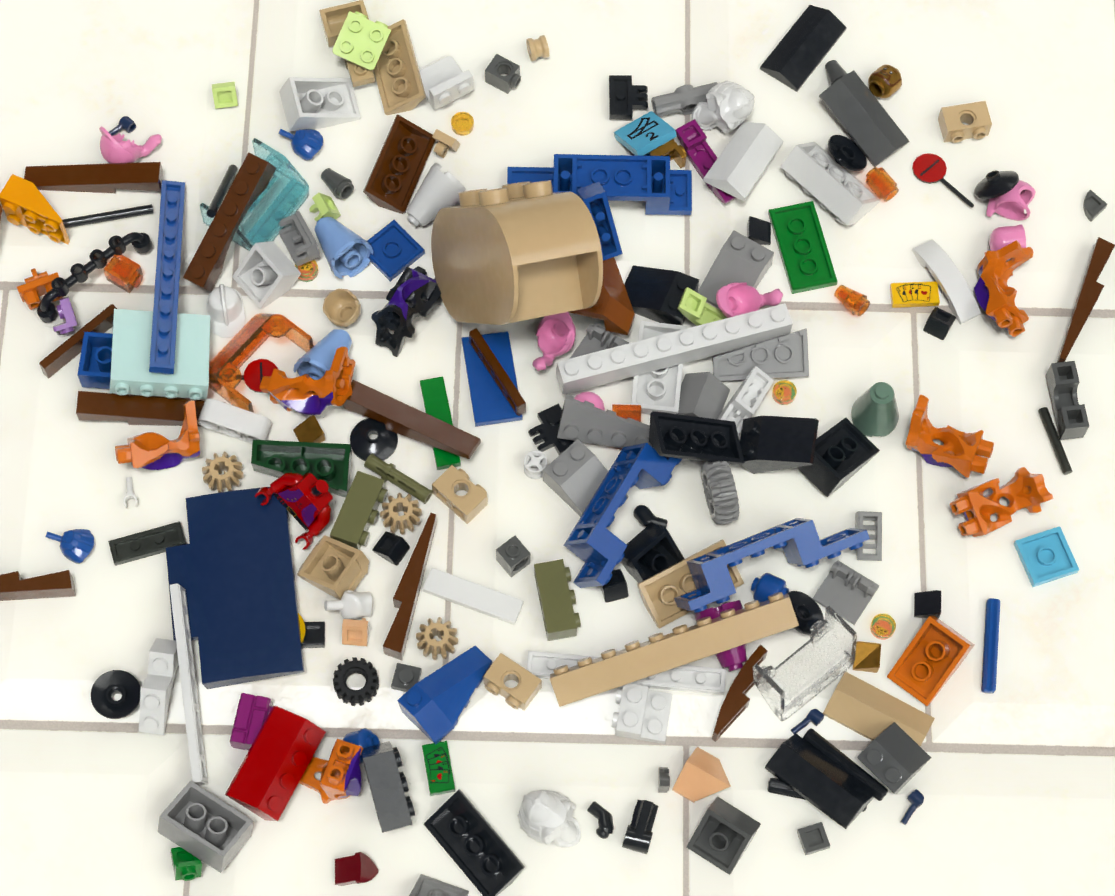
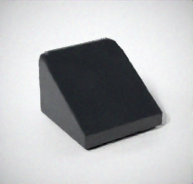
M749 216L747 238L760 245H770L771 223Z
M935 307L928 317L923 331L944 340L956 317Z
M385 531L372 551L390 563L398 565L410 549V546L403 537Z
M621 569L613 570L610 581L606 585L600 586L606 603L629 596L627 582Z
M941 590L914 593V617L928 618L929 616H936L939 619L941 615Z

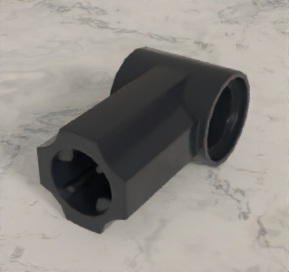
M647 800L637 801L631 825H628L624 837L623 848L647 854L653 835L651 831L658 805Z

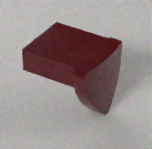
M356 852L355 855L335 859V885L345 886L365 883L372 880L378 874V868L374 862L362 852Z

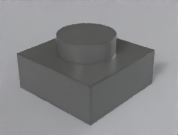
M397 663L391 689L407 692L419 682L422 668Z
M822 822L797 830L805 856L830 848Z

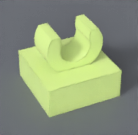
M235 82L212 84L215 109L238 106Z
M317 193L312 197L315 204L309 208L310 212L317 213L320 211L315 221L318 222V220L324 217L337 219L341 216L330 196Z

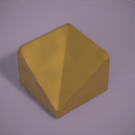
M857 641L854 646L853 670L877 673L880 668L881 644Z

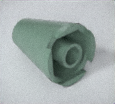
M875 383L852 406V423L865 436L885 437L897 426L899 420L898 407L894 390L888 383Z

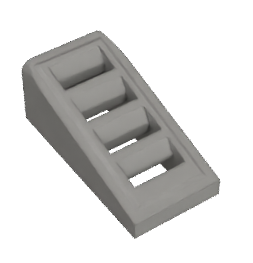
M856 512V529L875 530V535L868 534L870 539L875 540V544H863L862 547L857 548V560L882 561V512ZM863 521H874V525H863ZM863 549H875L876 554L863 553Z

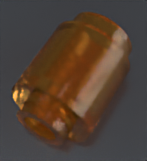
M875 167L867 173L865 183L879 199L887 202L898 193L897 183L883 167Z

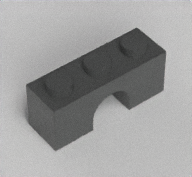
M1075 361L1051 363L1046 378L1060 440L1083 438L1089 428L1085 404L1079 405L1077 388L1080 382Z

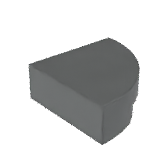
M1090 189L1084 199L1083 210L1088 220L1092 222L1108 204Z
M659 767L658 793H667L670 787L668 767Z

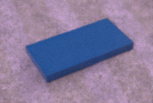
M508 331L482 335L518 390ZM462 337L475 427L523 420L522 415H516L470 345L469 337Z

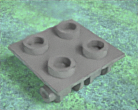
M596 323L594 325L590 324L586 330L588 333L570 358L621 346L629 342L610 331H606L605 328Z
M837 560L832 565L828 576L812 599L855 625L880 585Z

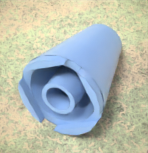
M324 217L318 220L314 231L333 274L340 279H344L342 276L348 275L351 278L362 272L370 263V253L373 254V249L369 242L333 217Z
M342 329L332 330L297 360L293 369L294 373L297 370L300 376L308 374L314 380L321 379L325 372L330 370L337 348L347 347L349 353L352 344L350 335Z

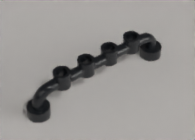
M132 232L122 238L118 235L112 236L108 242L109 248L103 252L99 249L93 250L89 256L91 261L84 266L80 263L74 264L70 269L72 275L65 280L61 277L55 278L51 282L53 289L44 295L37 308V314L41 321L45 323L53 322L58 316V311L51 302L58 296H66L69 293V288L77 282H85L88 279V274L96 268H104L107 265V260L112 256L123 254L126 251V246L132 243L136 252H148L152 247L149 235Z

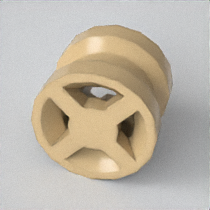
M545 35L539 36L538 39H526L531 61L536 60L538 57H549V47Z

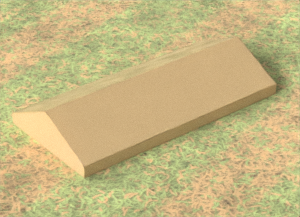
M404 19L388 26L391 33L374 68L386 115L411 111L426 97L408 27Z
M723 539L637 584L644 606L658 628L691 612L678 608L674 599L696 590L687 561L726 546ZM727 564L734 587L737 588L744 584L737 567H729Z
M846 671L823 712L824 716L871 741L895 722L919 746L923 743L935 719Z

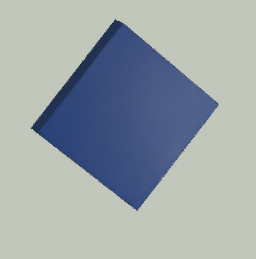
M395 220L391 221L367 240L373 249V254L370 253L369 256L370 262L390 282L402 273L406 267L412 265L425 254V250Z

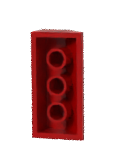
M273 706L225 795L264 820L278 821L326 731L306 718L278 706Z

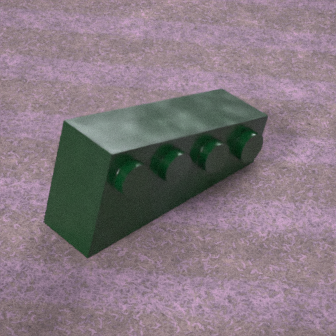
M253 440L251 465L254 471L277 478L285 473H298L301 475L312 473L318 480L327 482L329 493L342 497L347 496L350 489L352 459L350 444Z

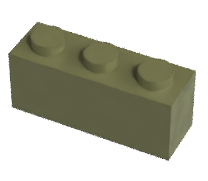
M357 471L331 530V538L360 550L361 546H366L370 536L368 532L371 524L374 525L379 515V511H377L380 503L385 502L388 494L385 480Z
M563 559L534 564V576L547 641L577 636V628L581 627L579 613H574L573 610L576 598L574 589L569 590L568 582L571 581L569 567L564 566Z

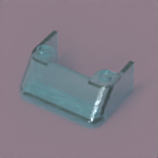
M256 138L252 140L255 156L269 162L276 170L266 189L258 196L245 214L232 239L233 242L248 251L251 250L255 243L274 241L279 235L278 231L285 227H280L279 222L286 217L294 215L310 194L307 181L283 154ZM201 203L200 210L203 222L210 226L214 217L207 216L209 206Z

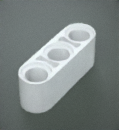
M215 399L205 400L197 421L204 428L251 444L253 440H266L272 423L267 417Z

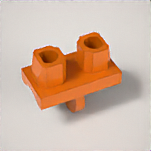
M35 268L31 269L33 276L24 279L26 284L17 287L22 301L27 304L30 310L38 308L41 303L39 297L53 289L51 282L59 277L57 272L48 275L47 271L37 274ZM58 296L53 300V302L60 300L62 297Z

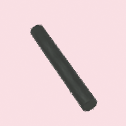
M1040 408L1038 412L1064 475L1070 474L1073 471L1048 408Z

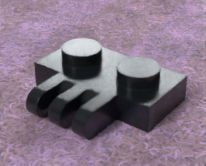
M609 75V119H632L633 110L647 109L648 102L646 101L648 100V94L646 93L648 92V87L645 85H632V75Z
M559 403L537 413L541 424L528 431L530 437L540 433V435L533 438V442L535 445L544 442L537 447L541 452L555 447L558 455H560L575 442L573 440L557 438L562 408Z

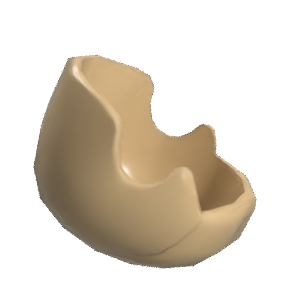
M336 289L330 292L324 299L323 312L334 325L347 327L360 316L361 304L350 290Z

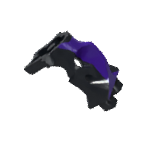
M419 266L415 269L406 267L398 282L390 289L386 300L389 302L382 310L374 312L371 316V319L377 326L375 344L388 347L395 357H398L401 353L405 338H412L414 336L415 328L412 325V321L420 315L426 317L436 305L442 304L441 291L436 278L428 277L426 270Z

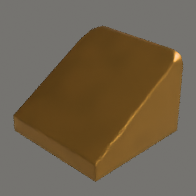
M314 415L308 417L293 429L299 442L321 443L325 441L324 432Z

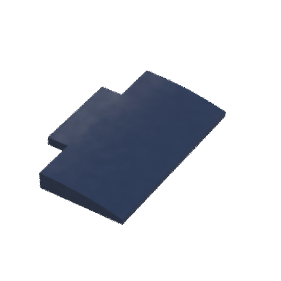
M260 488L186 498L190 544L166 548L169 593L170 585L179 584L186 590L191 641L198 640L202 684L206 689L305 672L288 510L274 496L276 493L272 494L271 499L266 505H260L266 498L263 494L255 498ZM170 594V605H171V616H172V628H173V640H176V637H175V628H174V620H173V611H172V602H171V594Z

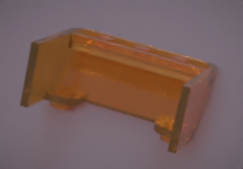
M256 314L209 362V388L231 405L254 413L252 402L235 389L242 379L239 368L270 336L274 338L285 336L306 353L314 346L312 337L283 315Z

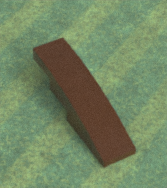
M761 644L745 662L726 695L712 736L715 742L749 706L750 698L746 694L757 683L759 674L754 670L766 659L768 652Z

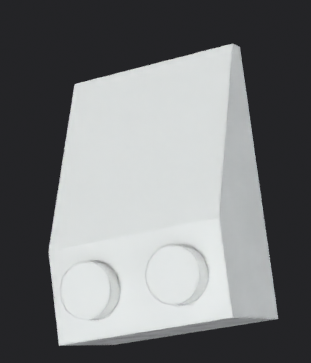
M289 77L279 91L289 131L302 129L317 130L361 119L351 78Z

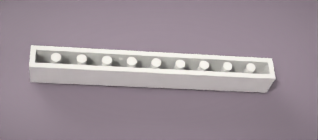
M784 303L558 361L556 375L562 394L571 393L730 352L791 333L793 323L787 306Z

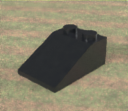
M633 265L624 285L635 314L659 323L683 325L686 317L677 309L685 288L688 287L698 292L700 279L678 271Z
M757 416L743 419L740 445L745 463L741 466L751 473L757 474L813 465L819 420L816 418Z
M844 418L816 439L813 465L797 468L828 497L843 486L880 450L847 418Z

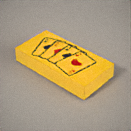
M936 281L890 284L892 308L939 306V291Z

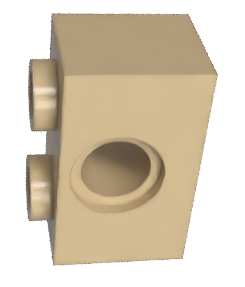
M986 101L942 107L938 117L944 143L951 141L957 143L971 138L982 139L989 135L992 126Z
M451 465L432 484V491L439 500L468 524L488 505L487 492L481 485H474L464 470L461 468L456 469ZM458 490L467 491V494L464 496H458L455 493Z
M502 653L499 654L483 676L485 688L493 695L497 696V694H500L506 698V703L514 709L521 708L525 711L542 688V680ZM515 680L518 685L514 688H508L505 686V682Z

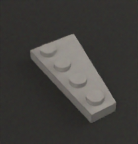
M805 328L712 357L713 375L720 381L745 380L752 369L757 366L771 378L809 376L807 329Z
M566 393L557 438L573 441L579 439L585 443L616 448L648 443L652 446L649 442L650 425L629 417L627 419L619 417L614 411L608 409L607 411L594 407L593 403L588 401L583 403Z

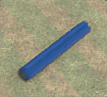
M989 598L986 602L981 689L983 693L993 694L996 690L1001 603L999 599Z

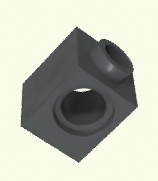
M499 54L494 56L485 69V82L509 94L512 88H516L521 81L520 66Z
M516 535L496 549V560L510 577H513L530 564L531 553Z

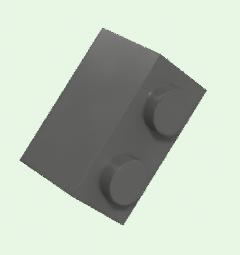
M894 722L877 736L857 758L894 794H897L932 757Z
M717 797L704 814L687 848L730 875L751 843L761 823L720 797Z

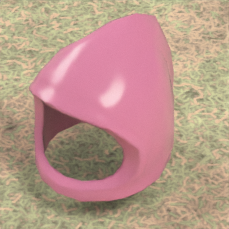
M1019 180L1017 185L1009 192L989 199L986 215L991 217L996 212L1007 219L1026 220L1030 217L1028 205L1035 196V189L1027 182Z

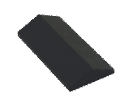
M809 5L760 66V70L798 92L846 31L847 27L830 10Z
M656 411L650 413L649 442L659 456L708 462L726 461L728 464L743 465L745 463L735 421Z
M796 733L781 744L765 766L766 770L845 829L848 828L877 794Z
M460 789L424 823L429 832L483 896L499 895L514 882L525 868Z

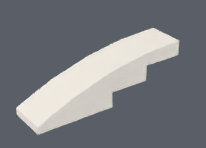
M755 366L717 419L735 421L739 435L742 430L743 419L754 415L774 380Z

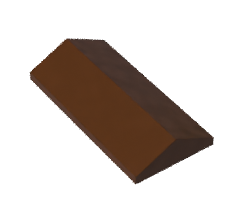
M396 115L363 192L377 206L403 214L435 139L432 137L433 134L400 115Z

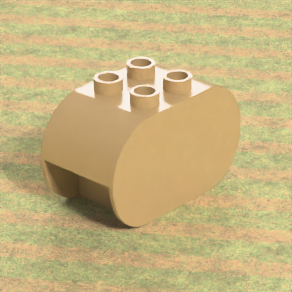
M551 180L530 183V181L502 185V188L477 189L458 193L460 205L442 208L436 215L431 236L433 269L443 303L449 314L456 321L504 325L591 308L598 301L603 282V258L595 222L589 209L578 195L573 192H553Z

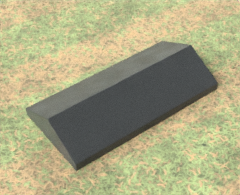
M854 70L838 79L819 95L823 103L874 168L910 142Z

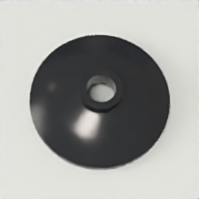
M842 135L830 137L828 140L829 151L840 166H844L852 171H862L866 167V156L855 142Z
M992 171L977 184L974 190L975 195L980 199L999 197L1017 185L1019 176L1015 171Z
M371 418L360 421L353 428L350 435L351 449L363 461H366L372 453L384 461L395 452L398 444L397 433L386 430L385 423ZM371 434L378 435L376 439L369 438Z
M788 592L787 594L790 597L799 624L794 629L806 635L818 633L824 625V617L819 605L803 592Z
M123 670L108 671L94 682L91 689V702L94 709L103 717L109 719L124 718L138 707L141 687L138 680L129 672ZM115 694L122 695L118 701L113 700Z

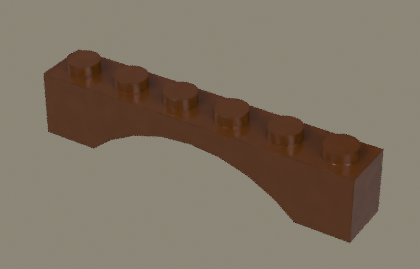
M248 152L183 278L212 292L222 273L229 246L241 221L258 196L266 189L276 170L272 164Z

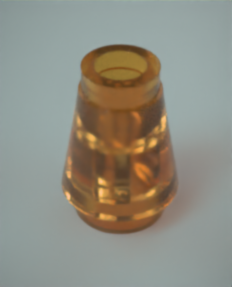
M840 285L835 291L834 296L838 298L852 315H863L870 305L866 295L844 285Z

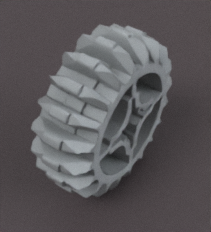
M726 461L704 463L701 470L702 485L712 520L717 525H724L738 520L740 513L739 499L729 464Z

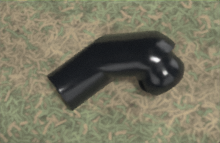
M638 505L634 509L633 515L641 525L647 527L649 524L654 523L666 529L667 519L656 517L647 506Z
M594 801L587 811L598 819L599 828H597L596 834L600 838L606 839L614 830L613 817L610 812Z

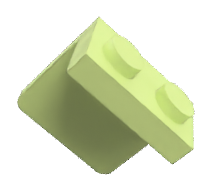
M349 11L333 47V54L367 70H374L388 41L391 30L382 22L368 20L367 16L355 11L353 13Z

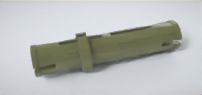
M373 453L366 459L364 463L365 468L375 472L385 482H391L422 503L426 504L432 496V490L397 470L394 464L384 462Z

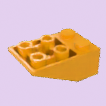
M12 174L0 193V202L7 220L14 225L21 224L26 226L35 234L42 233L47 235L54 242L69 244L70 240L62 219L34 183Z

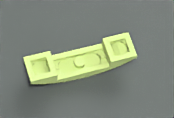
M688 287L685 288L677 309L692 323L698 326L727 318L720 310L706 303V297Z

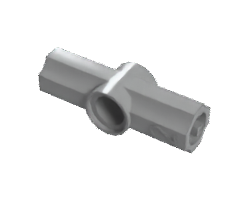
M714 82L694 88L692 85H683L678 87L673 93L652 97L653 112L659 117L679 112L683 115H690L699 102H707L706 94L718 83Z

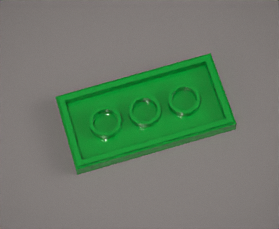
M810 201L769 209V219L791 293L796 294L837 285L838 281L814 202Z

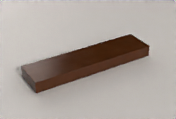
M113 304L109 305L39 362L43 374L49 379L81 353L84 332L105 333L113 327L114 309L117 308Z
M478 329L471 330L469 332L470 345L516 415L524 414L526 412V402Z

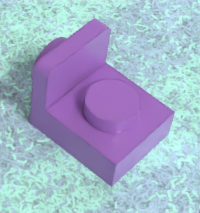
M68 296L59 300L60 305L56 306L60 319L65 318L66 320L64 323L53 326L54 332L60 331V334L74 331L73 326L78 324Z

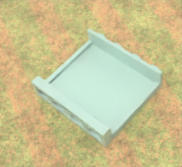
M114 309L109 393L141 395L144 397L190 398L192 400L207 399L209 387L210 315L177 313L174 374L149 372L153 311Z

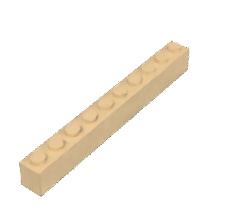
M778 592L768 596L769 600L761 603L758 600L744 604V609L735 611L734 608L722 611L720 617L711 619L710 616L701 618L696 621L697 624L687 628L686 624L680 625L672 629L673 633L664 636L663 633L654 634L648 637L649 641L641 644L639 641H633L626 644L623 650L616 652L615 649H610L602 652V657L593 660L591 657L583 658L577 661L578 665L570 668L567 665L553 669L554 673L550 674V681L559 707L797 627L799 624L788 594L783 595L782 592Z

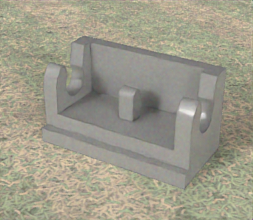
M299 211L279 222L280 227L290 224L278 232L297 267L320 257L317 242Z

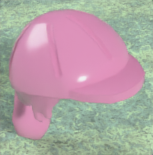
M101 126L99 128L102 134L100 139L101 154L109 164L134 163L138 158L148 156L162 141L161 135L156 134L150 136L143 146H138L134 144V140L132 142L129 139L122 141L125 136L124 134L121 136L118 133L111 136L104 127Z
M747 282L730 283L717 291L716 301L723 315L730 318L760 310L763 306H776L781 302L783 293L780 289H775L762 295L754 287L748 286Z
M568 312L545 316L539 323L535 335L537 336L538 347L543 352V356L533 361V367L537 371L546 370V366L553 364L555 357L567 353L573 347L576 338V328Z

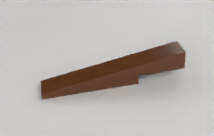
M161 162L26 166L24 179L34 183L38 190L114 194H116V189L161 191L163 169Z
M1098 237L1093 247L1057 363L1065 362L1105 286L1098 283L1097 280L1115 244Z
M352 380L351 382L353 393L343 404L344 409L385 423L386 430L466 459L471 458L481 443L480 438L358 381Z
M78 391L76 414L79 421H127L129 425L182 426L184 421L183 404L191 399ZM195 400L197 421L205 402L203 400Z
M430 513L393 597L394 607L399 608L383 644V651L385 655L401 661L403 660L437 525V517L434 513Z
M69 570L28 579H22L18 571L0 575V601L76 596L73 577Z

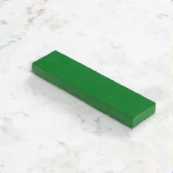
M443 376L420 380L425 412L453 426ZM433 447L437 470L447 469L451 465L454 467L461 466L458 455Z

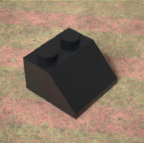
M651 523L627 543L628 546L623 552L624 557L621 562L627 572L640 583L684 560V557L668 530Z

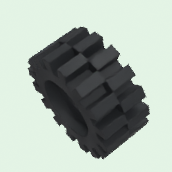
M352 657L353 661L346 659L344 660L345 664L342 665L340 663L337 666L338 670L334 671L333 685L337 697L342 699L343 703L347 704L349 702L351 706L359 703L362 706L365 701L369 703L372 701L371 697L376 696V690L379 689L377 670L375 667L373 668L371 662L367 663L364 658L357 660V657ZM354 673H359L366 679L364 687L359 690H352L346 684L347 678Z

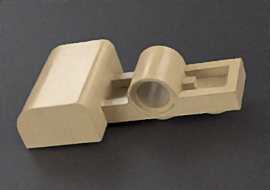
M363 0L319 10L328 47L335 45L349 11L353 13L355 11L366 15L369 20ZM344 59L353 87L375 82L373 70H367Z

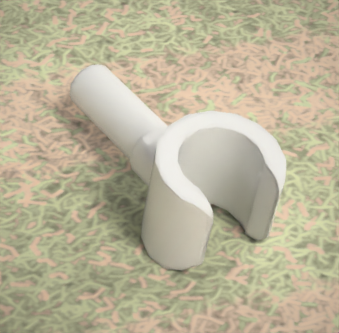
M126 477L127 492L123 498V504L128 509L127 501L129 499L135 500V507L139 505V501L134 495L132 477Z

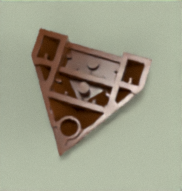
M612 257L603 261L602 289L596 304L591 308L570 311L568 313L604 320L606 331L628 336L635 313L615 258Z

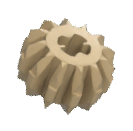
M224 451L222 457L214 453V460L206 458L207 466L202 467L203 481L206 484L209 483L208 486L211 491L217 488L218 493L223 492L224 488H227V491H232V485L239 487L240 482L238 479H242L244 474L241 471L243 468L242 463L237 462L235 455L228 458V454Z
M400 492L397 494L396 499L389 495V503L383 502V511L380 512V517L384 519V527L391 526L390 531L392 533L400 529V534L402 535L405 533L406 528L413 532V524L419 525V516L422 515V510L418 508V500L411 501L412 497L410 494L402 498ZM403 511L404 515L399 516L398 512Z
M438 617L437 623H433V620L429 618L427 620L428 626L421 624V632L416 633V639L419 640L417 647L418 649H424L423 655L425 657L432 653L433 660L437 659V654H441L442 658L445 659L447 658L446 651L453 653L455 651L453 645L458 644V638L455 637L457 629L450 628V621L442 624V618ZM438 636V638L441 639V641L437 642V640L433 639V637Z

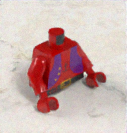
M285 473L270 484L271 487L260 488L255 498L260 494L265 495L266 498L260 505H266L271 499L272 494L276 493L274 496L305 530L309 529L308 532L302 533L295 540V543L304 538L307 545L302 550H305L312 545L313 536H317L330 522L331 507L329 504L333 500V496L328 492L329 486L327 482L318 480L312 473L305 475Z

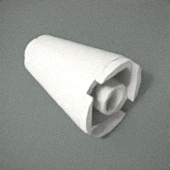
M434 163L406 210L408 214L407 220L415 227L418 225L424 227L435 219L442 208L452 207L459 203L458 193L466 190L460 181L449 171L445 173L440 171L443 166L438 163Z

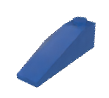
M473 646L416 683L397 701L402 713L436 745L455 728L459 715L469 704V698L475 688L479 687L483 676L492 665V660L478 647Z

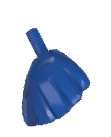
M280 129L278 133L292 140L291 147L294 153L304 160H311L323 146V136L316 130L302 129L297 130L295 134H291Z
M87 529L69 530L64 532L63 536L47 531L45 536L46 538L59 541V547L63 555L77 564L82 563L94 547V536Z

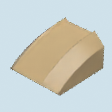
M324 535L301 565L297 575L320 590L341 600L343 593L346 590L354 591L364 575L368 573L369 560L361 550Z

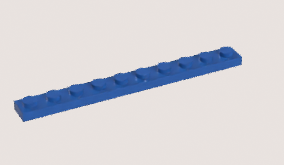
M162 180L149 364V372L174 374L185 182Z

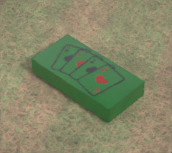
M447 741L438 742L436 745L434 743L422 745L430 796L455 792Z

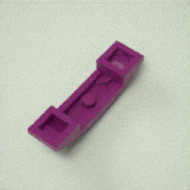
M694 119L675 131L692 165L700 177L704 179L717 160V156L706 142L707 136ZM706 183L709 189L724 204L736 198Z

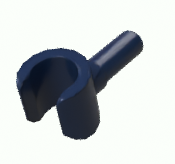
M123 116L118 123L119 125L110 130L109 134L111 136L115 135L123 129L127 133H131L136 129V124L128 116Z
M812 709L802 722L791 729V732L793 734L799 732L810 722L818 726L824 719V714L818 709Z
M917 789L907 797L912 805L901 820V823L904 825L908 823L916 809L923 804L924 796Z

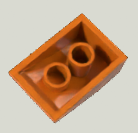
M929 616L887 677L923 704L929 706L975 644L936 616Z

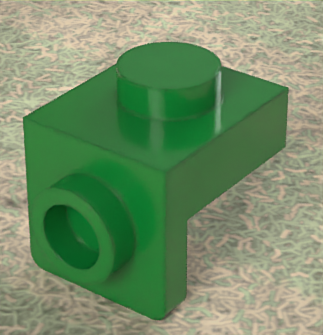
M181 847L171 848L170 854L175 881H190L196 877H201V860Z

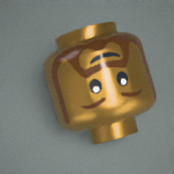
M882 65L870 75L868 79L869 90L876 97H890L902 85L899 70L891 65Z

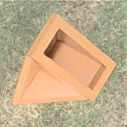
M697 747L686 761L672 791L694 803L697 800L729 788L731 785L720 760Z

